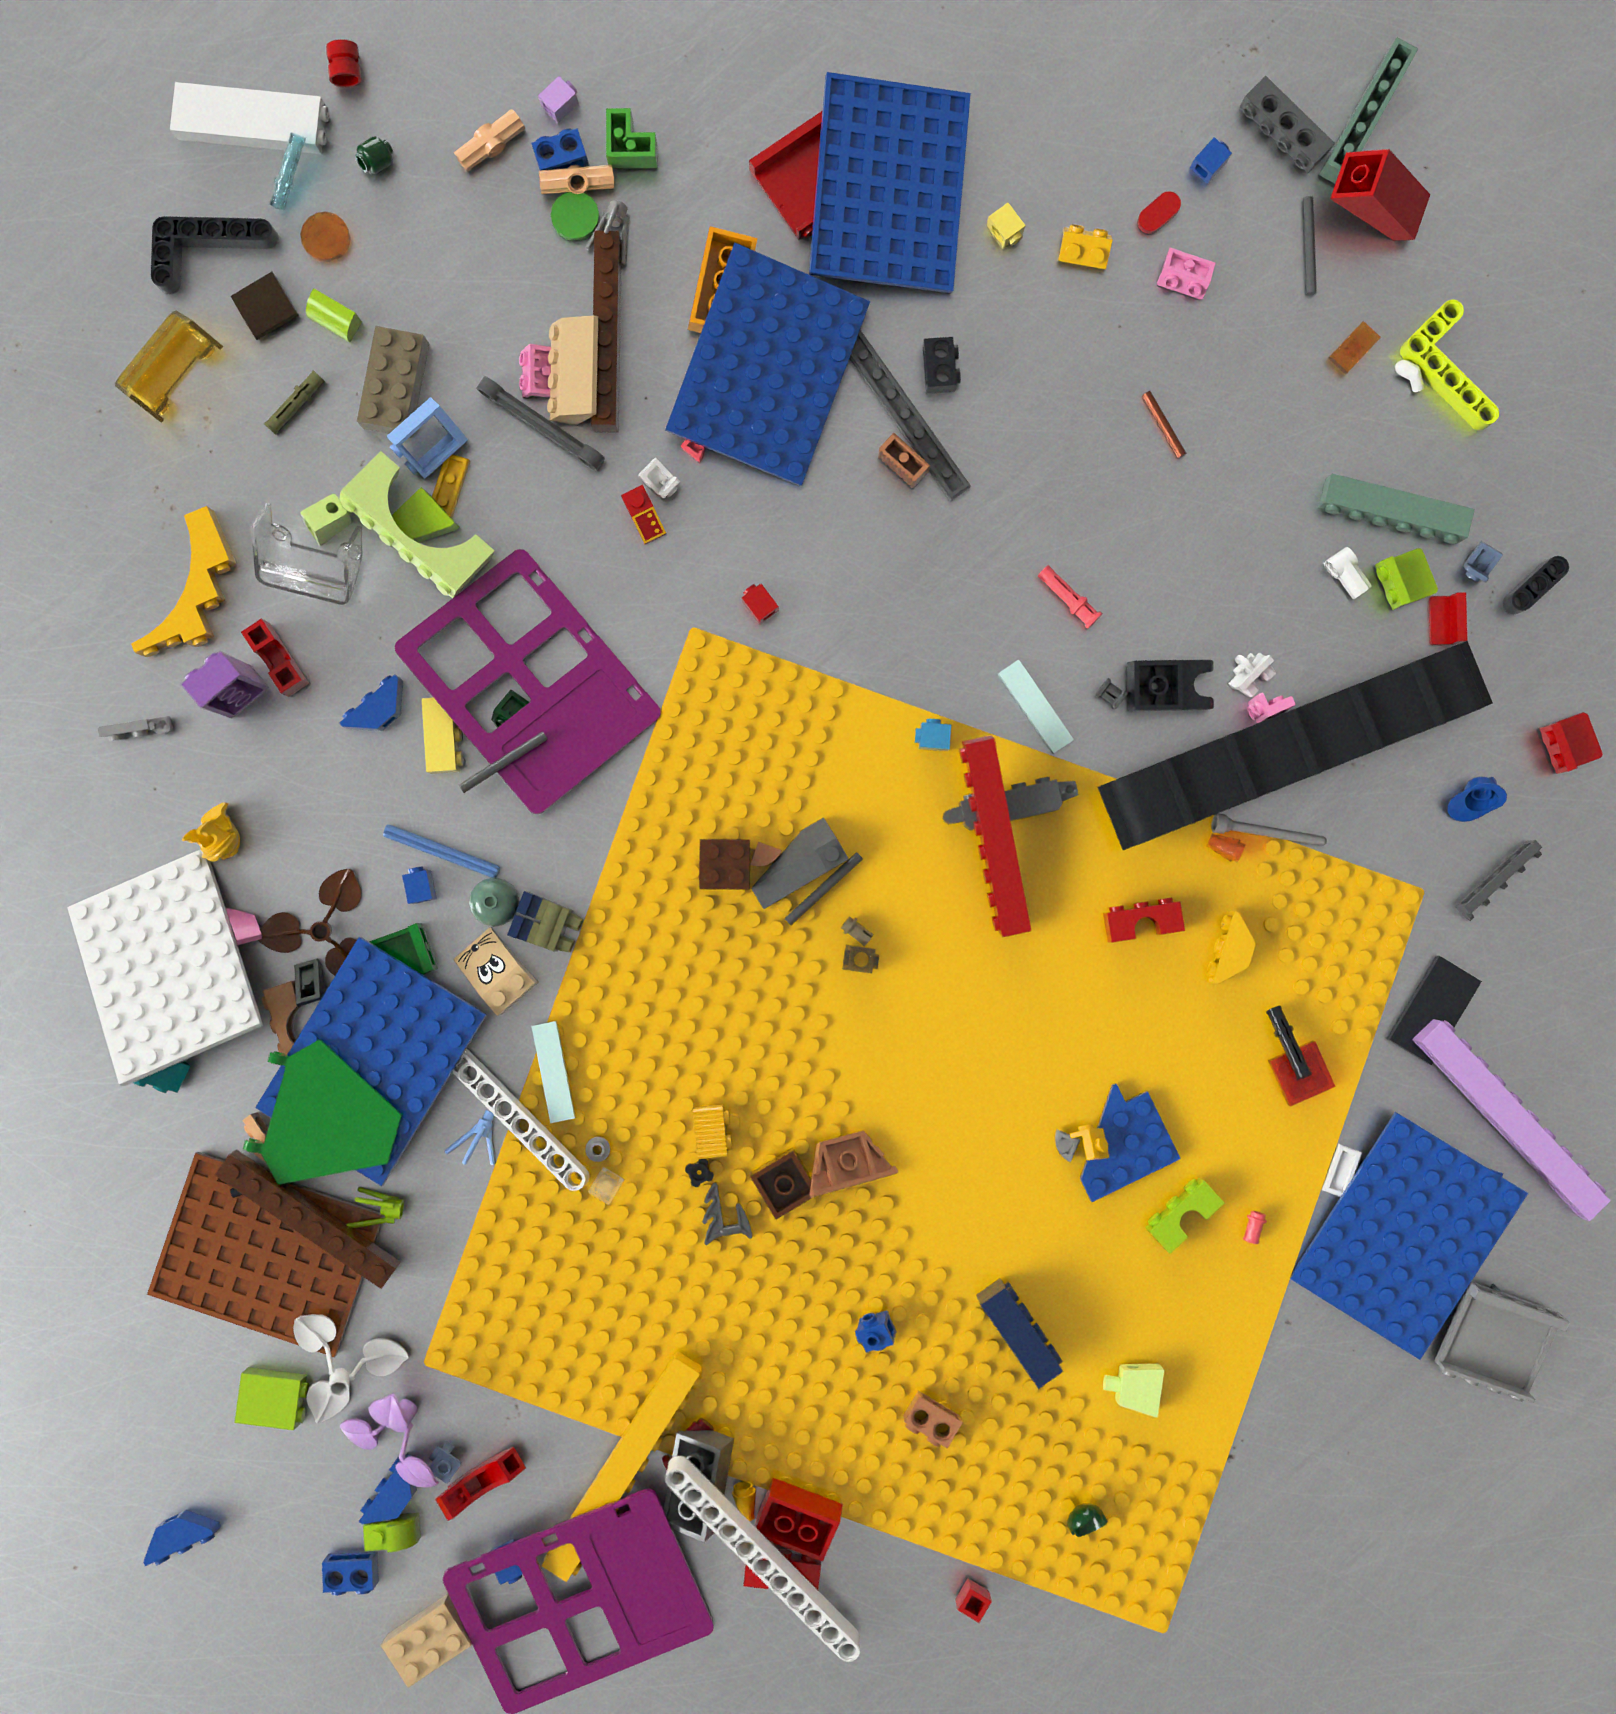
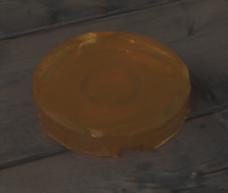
M319 212L310 216L303 224L300 233L301 243L306 252L315 260L322 262H331L330 260L342 257L348 250L351 241L349 229L343 219L330 212Z

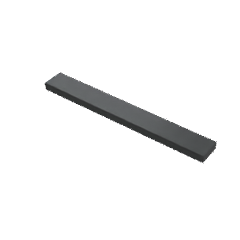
M860 330L849 359L914 451L930 465L929 472L948 499L952 501L968 490L971 485Z

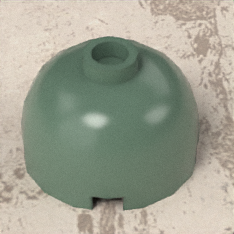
M499 878L484 879L478 883L472 890L469 899L470 910L474 917L482 924L493 927L504 925L511 921L517 913L516 910L520 902L514 886L508 881Z

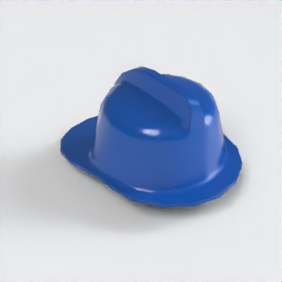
M1476 777L1466 784L1464 791L1451 799L1447 811L1454 820L1461 822L1472 821L1503 806L1507 800V793L1505 789L1497 785L1494 777Z

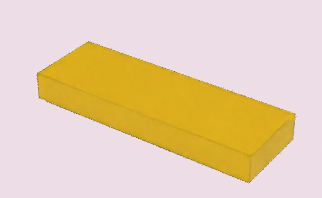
M454 454L442 463L432 494V498L437 501L451 518L453 517L470 464L469 459Z

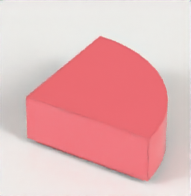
M685 440L681 445V449L698 463L702 461L705 447L689 440Z

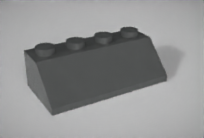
M713 1430L678 1431L676 1433L672 1458L675 1456L687 1458L724 1495L734 1438ZM667 1486L664 1512L672 1529L706 1542L714 1532Z

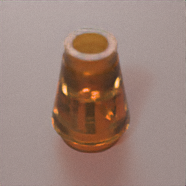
M1212 833L1206 847L1211 848V850L1230 862L1232 860L1238 862L1246 844L1241 843L1240 839Z

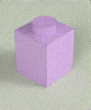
M560 76L538 95L542 108L557 123L579 104L576 88L570 81L565 82Z

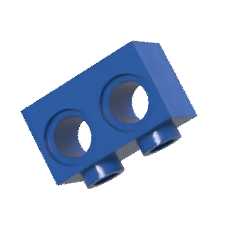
M578 128L564 129L559 134L551 137L542 136L531 143L540 171L566 169L572 165L589 166ZM570 145L577 146L573 151H566V148ZM545 153H553V156L551 158H543V155Z
M378 1552L328 1554L322 1562L323 1593L331 1592V1595L337 1596L356 1591V1594H367L373 1591L379 1582ZM358 1570L365 1571L368 1578H362L358 1574ZM333 1571L340 1572L343 1579H337Z

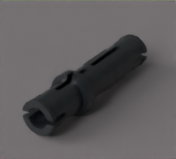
M1276 1006L1266 1011L1275 1029V1038H1279L1297 1077L1296 1079L1301 1080L1312 1075L1292 1032L1294 1028L1288 1024L1282 1007Z

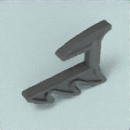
M714 1182L704 1201L708 1203L713 1199L703 1218V1224H706L710 1218L714 1217L706 1232L705 1245H708L716 1238L740 1233L751 1239L750 1223L740 1203L736 1204L739 1224L724 1226L718 1184Z

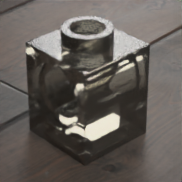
M845 945L842 969L872 974V970L878 968L879 954H875L876 949ZM864 952L867 954L868 962L865 966H857L855 964L854 957L857 953Z

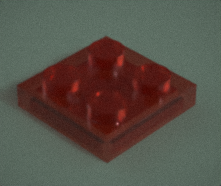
M1315 1041L1299 1046L1312 1072V1075L1304 1079H1296L1297 1077L1286 1053L1268 1060L1287 1105L1290 1107L1335 1087Z

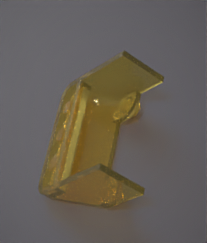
M173 311L120 374L115 382V387L162 423L164 418L160 415H163L169 407L167 394L196 359H207L213 354L215 347L221 350L223 346L193 320L178 311Z

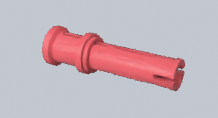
M1049 565L1039 573L1038 577L1070 607L1069 610L1072 615L1076 614L1085 623L1086 629H1089L1102 616L1103 613L1101 611L1097 612L1087 602L1088 599L1086 597H1080Z

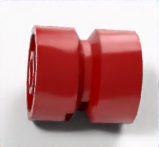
M344 39L330 41L326 45L327 59L330 63L328 65L329 81L339 87H352L361 83L358 45L353 41Z

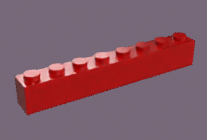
M989 735L961 741L963 748L959 749V755L962 764L966 763L967 773H964L966 787L971 788L972 797H969L968 800L971 812L976 813L977 821L973 822L976 836H980L982 845H978L980 859L985 860L986 869L982 871L985 884L989 883L991 892L987 893L990 908L994 907L995 916L992 917L994 930L999 931L1002 937L1030 932V920L995 738Z

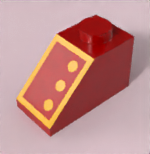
M643 484L621 495L645 545L666 535Z

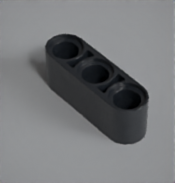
M1554 556L1542 562L1503 599L1505 611L1514 615L1531 608L1568 573L1569 563L1567 559L1562 556ZM1551 564H1553V565L1556 567V569H1557V573H1556V574H1554V573L1551 571V569H1550V565H1551ZM1533 580L1539 584V590L1534 589L1532 585ZM1515 596L1520 598L1521 607L1515 604Z

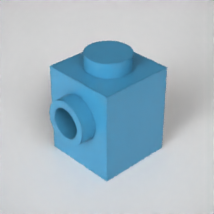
M926 719V723L922 722L920 728L915 729L914 742L919 743L918 749L948 751L950 749L951 725L941 724L939 719Z

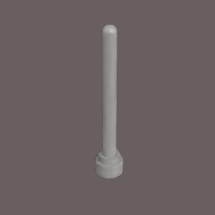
M1219 813L1214 815L1211 824L1212 832L1224 834L1231 830L1320 846L1327 843V839L1324 836L1232 821L1227 815Z

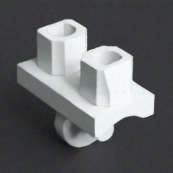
M1250 653L1246 658L1238 655L1235 658L1238 666L1233 670L1236 676L1228 684L1232 689L1239 690L1248 697H1253L1259 691V687L1254 680L1259 676L1263 681H1268L1276 674L1271 665L1274 661L1270 655L1264 656L1261 653H1258L1256 656Z

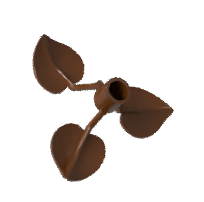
M339 870L323 881L319 889V900L322 904L331 907L324 919L314 923L310 930L299 929V921L294 915L280 912L272 915L260 928L262 939L258 941L273 951L289 953L300 947L302 940L299 934L310 935L317 942L326 940L335 946V948L327 952L325 957V965L328 971L335 976L357 940L345 938L338 944L330 937L332 927L328 921L335 908L341 912H347L354 909L360 902L361 888L353 870Z

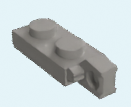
M170 716L98 728L99 737H108L109 741L124 739V734L133 733V737L149 735L148 730H153L157 734L173 731Z

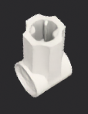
M1345 547L1327 559L1325 566L1334 578L1340 580L1352 599H1355L1371 588L1372 585L1358 567L1359 562L1354 552L1350 548Z

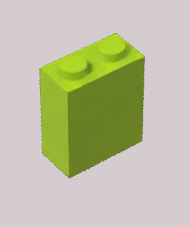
M248 1367L241 1373L234 1423L294 1431L305 1419L306 1408H303V1400L307 1397L309 1383H306L307 1375Z

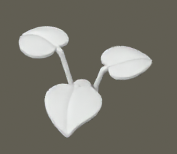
M320 1314L299 1316L294 1322V1336L300 1347L309 1352H317L323 1346L326 1351L330 1379L329 1381L322 1380L314 1383L307 1392V1403L317 1424L335 1416L347 1405L350 1398V1381L355 1379V1375L364 1363H366V1369L371 1374L386 1376L396 1371L409 1357L407 1351L399 1343L386 1338H377L364 1345L363 1354L365 1358L359 1361L352 1373H349L344 1368H337L335 1370L330 1347L327 1343L336 1336L335 1323L329 1317Z

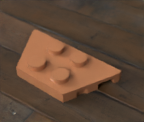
M864 1131L819 1142L816 1144L810 1198L895 1175L899 1172L895 1166H891L883 1157L884 1153L872 1143L871 1138Z

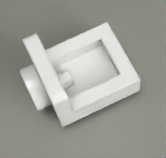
M654 458L638 474L646 485L661 498L673 495L678 488L676 485L680 482L657 458Z

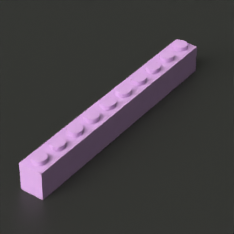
M1433 1019L1412 1040L1578 1217L1590 1222L1610 1202V1199L1605 1195L1606 1190L1596 1181L1593 1182L1588 1177L1590 1174L1588 1170L1571 1159L1573 1157L1572 1153L1554 1141L1556 1139L1555 1135L1537 1123L1539 1118L1532 1111H1526L1522 1107V1100L1515 1093L1508 1092L1504 1087L1506 1083L1498 1075H1493L1487 1069L1489 1065L1479 1056L1476 1057L1470 1051L1472 1047L1467 1041L1462 1038L1459 1039L1454 1034L1456 1030L1449 1022Z

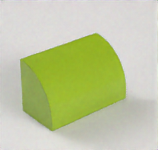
M313 288L306 305L307 317L346 341L351 342L362 323L358 315Z

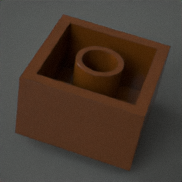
M700 839L699 889L750 890V840Z
M794 1148L789 1149L750 1174L753 1183L775 1220L811 1199L810 1188L812 1178Z

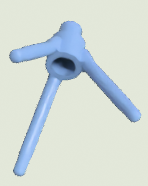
M486 1110L483 1118H479L478 1123L448 1147L445 1153L449 1154L473 1134H476L462 1163H468L482 1136L487 1140L490 1164L494 1165L495 1156L491 1130L494 1114Z

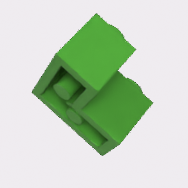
M606 108V157L608 165H612V168H658L655 132H633L631 108Z

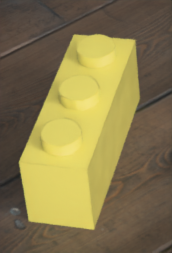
M421 698L426 772L430 774L460 772V766H463L464 763L463 753L459 751L458 741H462V731L434 698Z

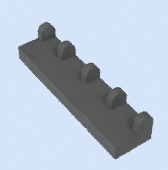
M1536 840L1525 841L1455 907L1466 919L1471 921L1474 918L1472 914L1474 910L1481 904L1487 906L1490 903L1488 897L1499 887L1505 890L1508 887L1506 881L1516 871L1523 873L1526 870L1523 865L1533 856L1539 858L1542 855L1539 851L1542 846Z

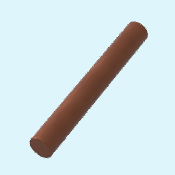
M1151 391L1143 394L1144 401L1177 458L1179 459L1186 455V451Z

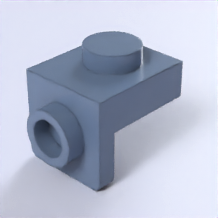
M1480 541L1463 565L1467 571L1466 575L1476 582L1480 579L1487 582L1489 579L1488 575L1503 554L1485 542Z
M447 1441L442 1448L437 1446L429 1457L433 1461L429 1468L434 1476L446 1484L449 1483L461 1465V1461L450 1454L454 1446Z

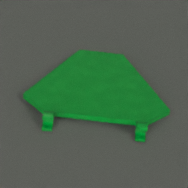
M321 1039L291 1056L274 1051V1053L270 1052L267 1062L283 1065L286 1068L265 1142L249 1138V1140H245L243 1150L262 1154L278 1185L389 1163L403 1114Z

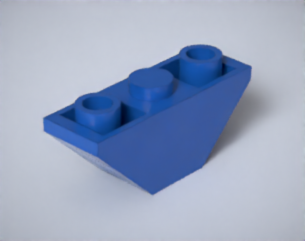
M389 675L384 678L379 684L381 687L374 693L372 691L367 693L361 699L362 703L357 708H351L346 711L342 716L343 720L339 724L344 728L354 730H385L401 716L403 680L397 675L392 677Z
M407 1453L405 1457H411V1455ZM399 1457L389 1469L392 1472L389 1479L383 1478L374 1490L378 1493L375 1499L371 1500L369 1498L360 1510L363 1516L358 1522L362 1525L397 1519L417 1491L416 1486L409 1484L398 1474L395 1466L398 1462H401Z
M189 1510L164 1520L155 1528L143 1561L144 1565L147 1566L152 1563L159 1565L170 1558L169 1555L175 1552L178 1555L187 1552L193 1547L192 1544L198 1541L201 1544L210 1541L215 1537L214 1533L221 1527L220 1522Z

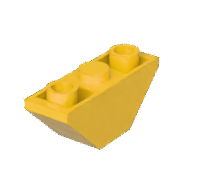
M1229 911L1228 915L1225 914L1221 923L1223 933L1221 939L1218 938L1214 946L1216 956L1214 962H1210L1206 973L1209 976L1208 982L1218 984L1249 968L1256 943L1240 913L1236 911Z

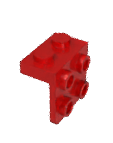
M1585 712L1539 728L1556 774L1577 769V766L1597 760L1603 755L1590 718Z

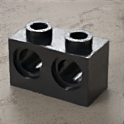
M953 337L924 339L922 348L926 394L955 392L957 384L961 382L960 368L956 369L955 360L959 359L958 344L954 345ZM943 349L947 352V356L938 357L935 351ZM945 373L948 375L949 380L942 382L938 380L936 375Z

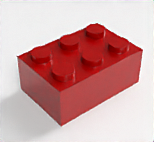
M773 1478L757 1514L754 1527L768 1541L823 1562L840 1524L843 1504Z

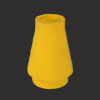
M742 1481L736 1483L732 1491L737 1509L750 1522L755 1519L756 1488L753 1487L752 1482Z

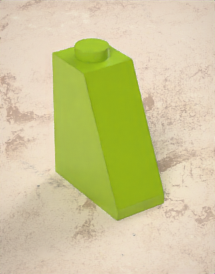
M422 487L392 514V518L400 530L418 543L456 531L460 527Z

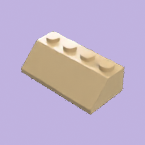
M594 315L560 318L549 329L551 350L548 362L551 364V374L548 378L550 399L548 400L547 410L550 413V421L578 425L596 415L598 316Z

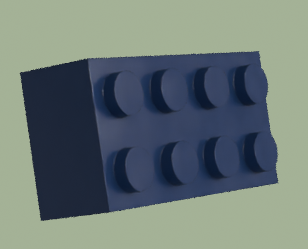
M999 1278L976 1295L981 1307L1038 1389L1063 1372L1059 1365L1063 1362L1051 1343L1049 1345L1045 1344L1048 1342V1339L1037 1323L1032 1325L1031 1322L1034 1319L1022 1302L1018 1305L1016 1301L1019 1300V1297L1009 1282L1004 1284Z

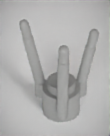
M611 200L595 230H602L605 222H607L604 233L607 234L611 226L619 227L622 224L621 264L625 265L627 229L630 217L626 215L628 208L623 202ZM594 232L586 245L588 250L594 243Z

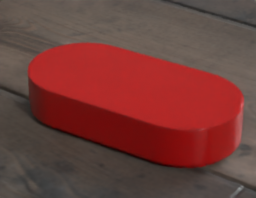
M1171 191L1159 195L1141 211L1137 220L1139 229L1146 234L1157 232L1178 213L1181 207L1180 197Z

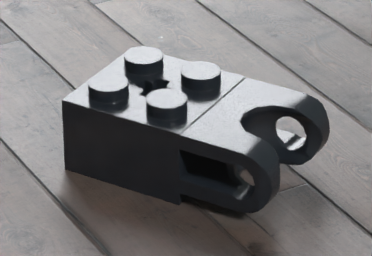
M1143 660L1127 662V711L1213 709L1214 699L1199 695L1195 691L1194 682L1199 674L1213 671L1214 661ZM1153 682L1158 683V689H1152Z

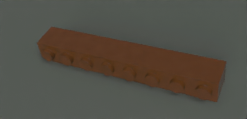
M594 230L593 315L598 316L596 415L591 417V425L594 432H619L621 237L619 231H609L606 234L604 231Z
M237 1149L228 1155L215 1174L219 1179L380 1289L383 1288L400 1264L399 1260L354 1229L348 1227L341 1220L287 1183L278 1185L271 1172Z

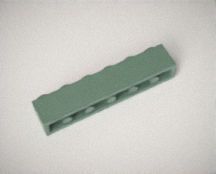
M1398 37L1395 39L1319 174L1320 176L1336 183L1346 152L1362 151L1418 51L1417 47Z
M1333 473L1325 479L1319 507L1324 508L1330 514L1344 513L1354 520L1368 519L1378 526H1387L1388 524L1396 526L1398 531L1411 532L1412 530L1420 532L1422 537L1434 538L1436 536L1444 538L1443 541L1450 544H1458V542L1468 538L1475 511L1472 508Z

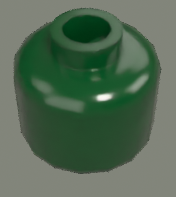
M373 136L357 146L355 159L364 172L378 174L392 164L391 154L393 149L388 141H382L379 137Z

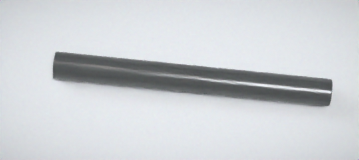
M1307 196L1303 198L1307 295H1314L1317 293L1313 197Z
M543 732L537 734L459 784L460 789L463 793L469 791L548 740Z
M856 852L784 919L790 925L796 922L859 864L863 858Z

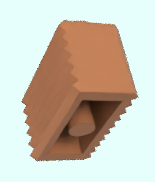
M895 433L879 448L878 459H882L885 465H889V469L892 468V472L900 475V478H903V482L907 481V485H910V488H914L929 472L930 465Z

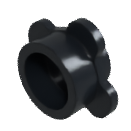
M699 1159L697 1163L686 1165L685 1172L689 1174L692 1186L698 1187L700 1183L713 1179L714 1174L707 1166V1159ZM698 1170H701V1175L697 1174Z

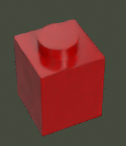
M762 583L758 586L753 584L743 592L742 602L759 625L779 611V606Z
M969 1578L955 1599L957 1610L980 1623L992 1603L989 1590Z

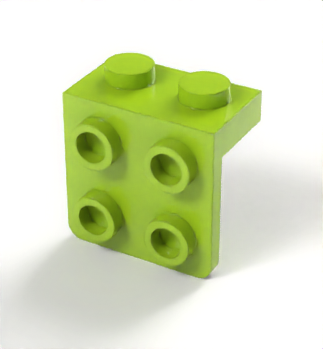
M1420 548L1396 557L1391 556L1375 565L1377 576L1382 582L1386 599L1391 605L1392 610L1433 595L1438 591L1424 552Z

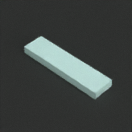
M1017 660L998 673L1052 754L1074 740L1020 660Z
M557 1021L533 1025L531 1027L550 1123L574 1119L576 1117Z

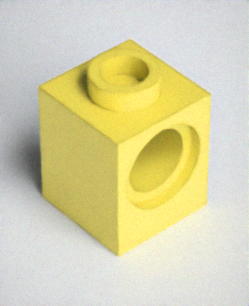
M1006 203L991 214L986 224L1003 248L1009 244L1013 246L1023 238L1025 224L1009 203Z

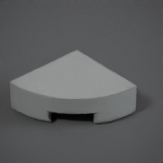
M1056 1129V1148L1064 1159L1071 1162L1080 1139H1071L1070 1134Z

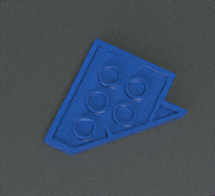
M1117 1084L1111 1085L1097 1128L1104 1129L1105 1139L1108 1143L1109 1158L1102 1160L1086 1159L1080 1180L1090 1201L1094 1202L1181 1159L1147 1091L1125 1101Z

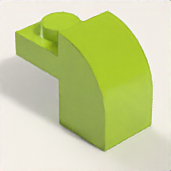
M419 1513L400 1514L397 1519H391L390 1521L364 1524L365 1551L387 1550L389 1553L408 1549L416 1545L421 1538Z

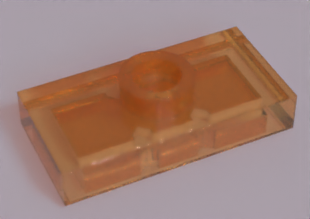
M1363 321L1328 359L1346 375L1381 337Z

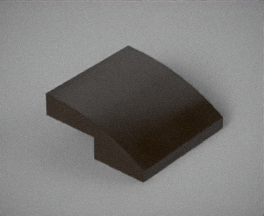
M273 272L268 273L231 295L233 302L256 340L299 316Z

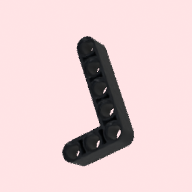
M159 217L153 222L151 280L165 294H174L181 285L182 247L270 249L278 243V233L266 219ZM171 228L170 233L164 235L165 230ZM191 229H196L194 234L188 236V232ZM220 229L218 235L212 236L215 230ZM244 230L243 235L236 237L238 231ZM269 230L267 236L260 237L263 231ZM171 252L168 258L163 259L165 253ZM170 276L166 283H162L164 277Z

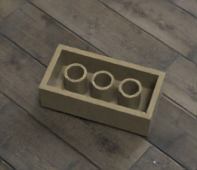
M375 326L357 422L363 429L390 434L417 409L429 342L423 334Z

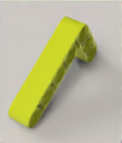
M1454 299L1448 300L1401 346L1400 354L1404 360H1408L1420 367L1422 378L1472 428L1484 430L1498 419L1499 409L1434 345L1464 313L1461 302ZM1445 310L1450 311L1453 318H1449L1445 314ZM1428 327L1433 328L1436 335H1432L1428 331ZM1411 344H1415L1419 352L1413 351ZM1428 361H1432L1436 365V369H1432L1428 365ZM1445 378L1452 380L1453 387L1446 383ZM1463 395L1469 397L1470 404L1463 400ZM1480 412L1487 415V421L1481 418Z

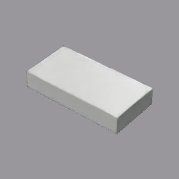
M1337 1143L1321 1190L1341 1197L1355 1175L1362 1152Z

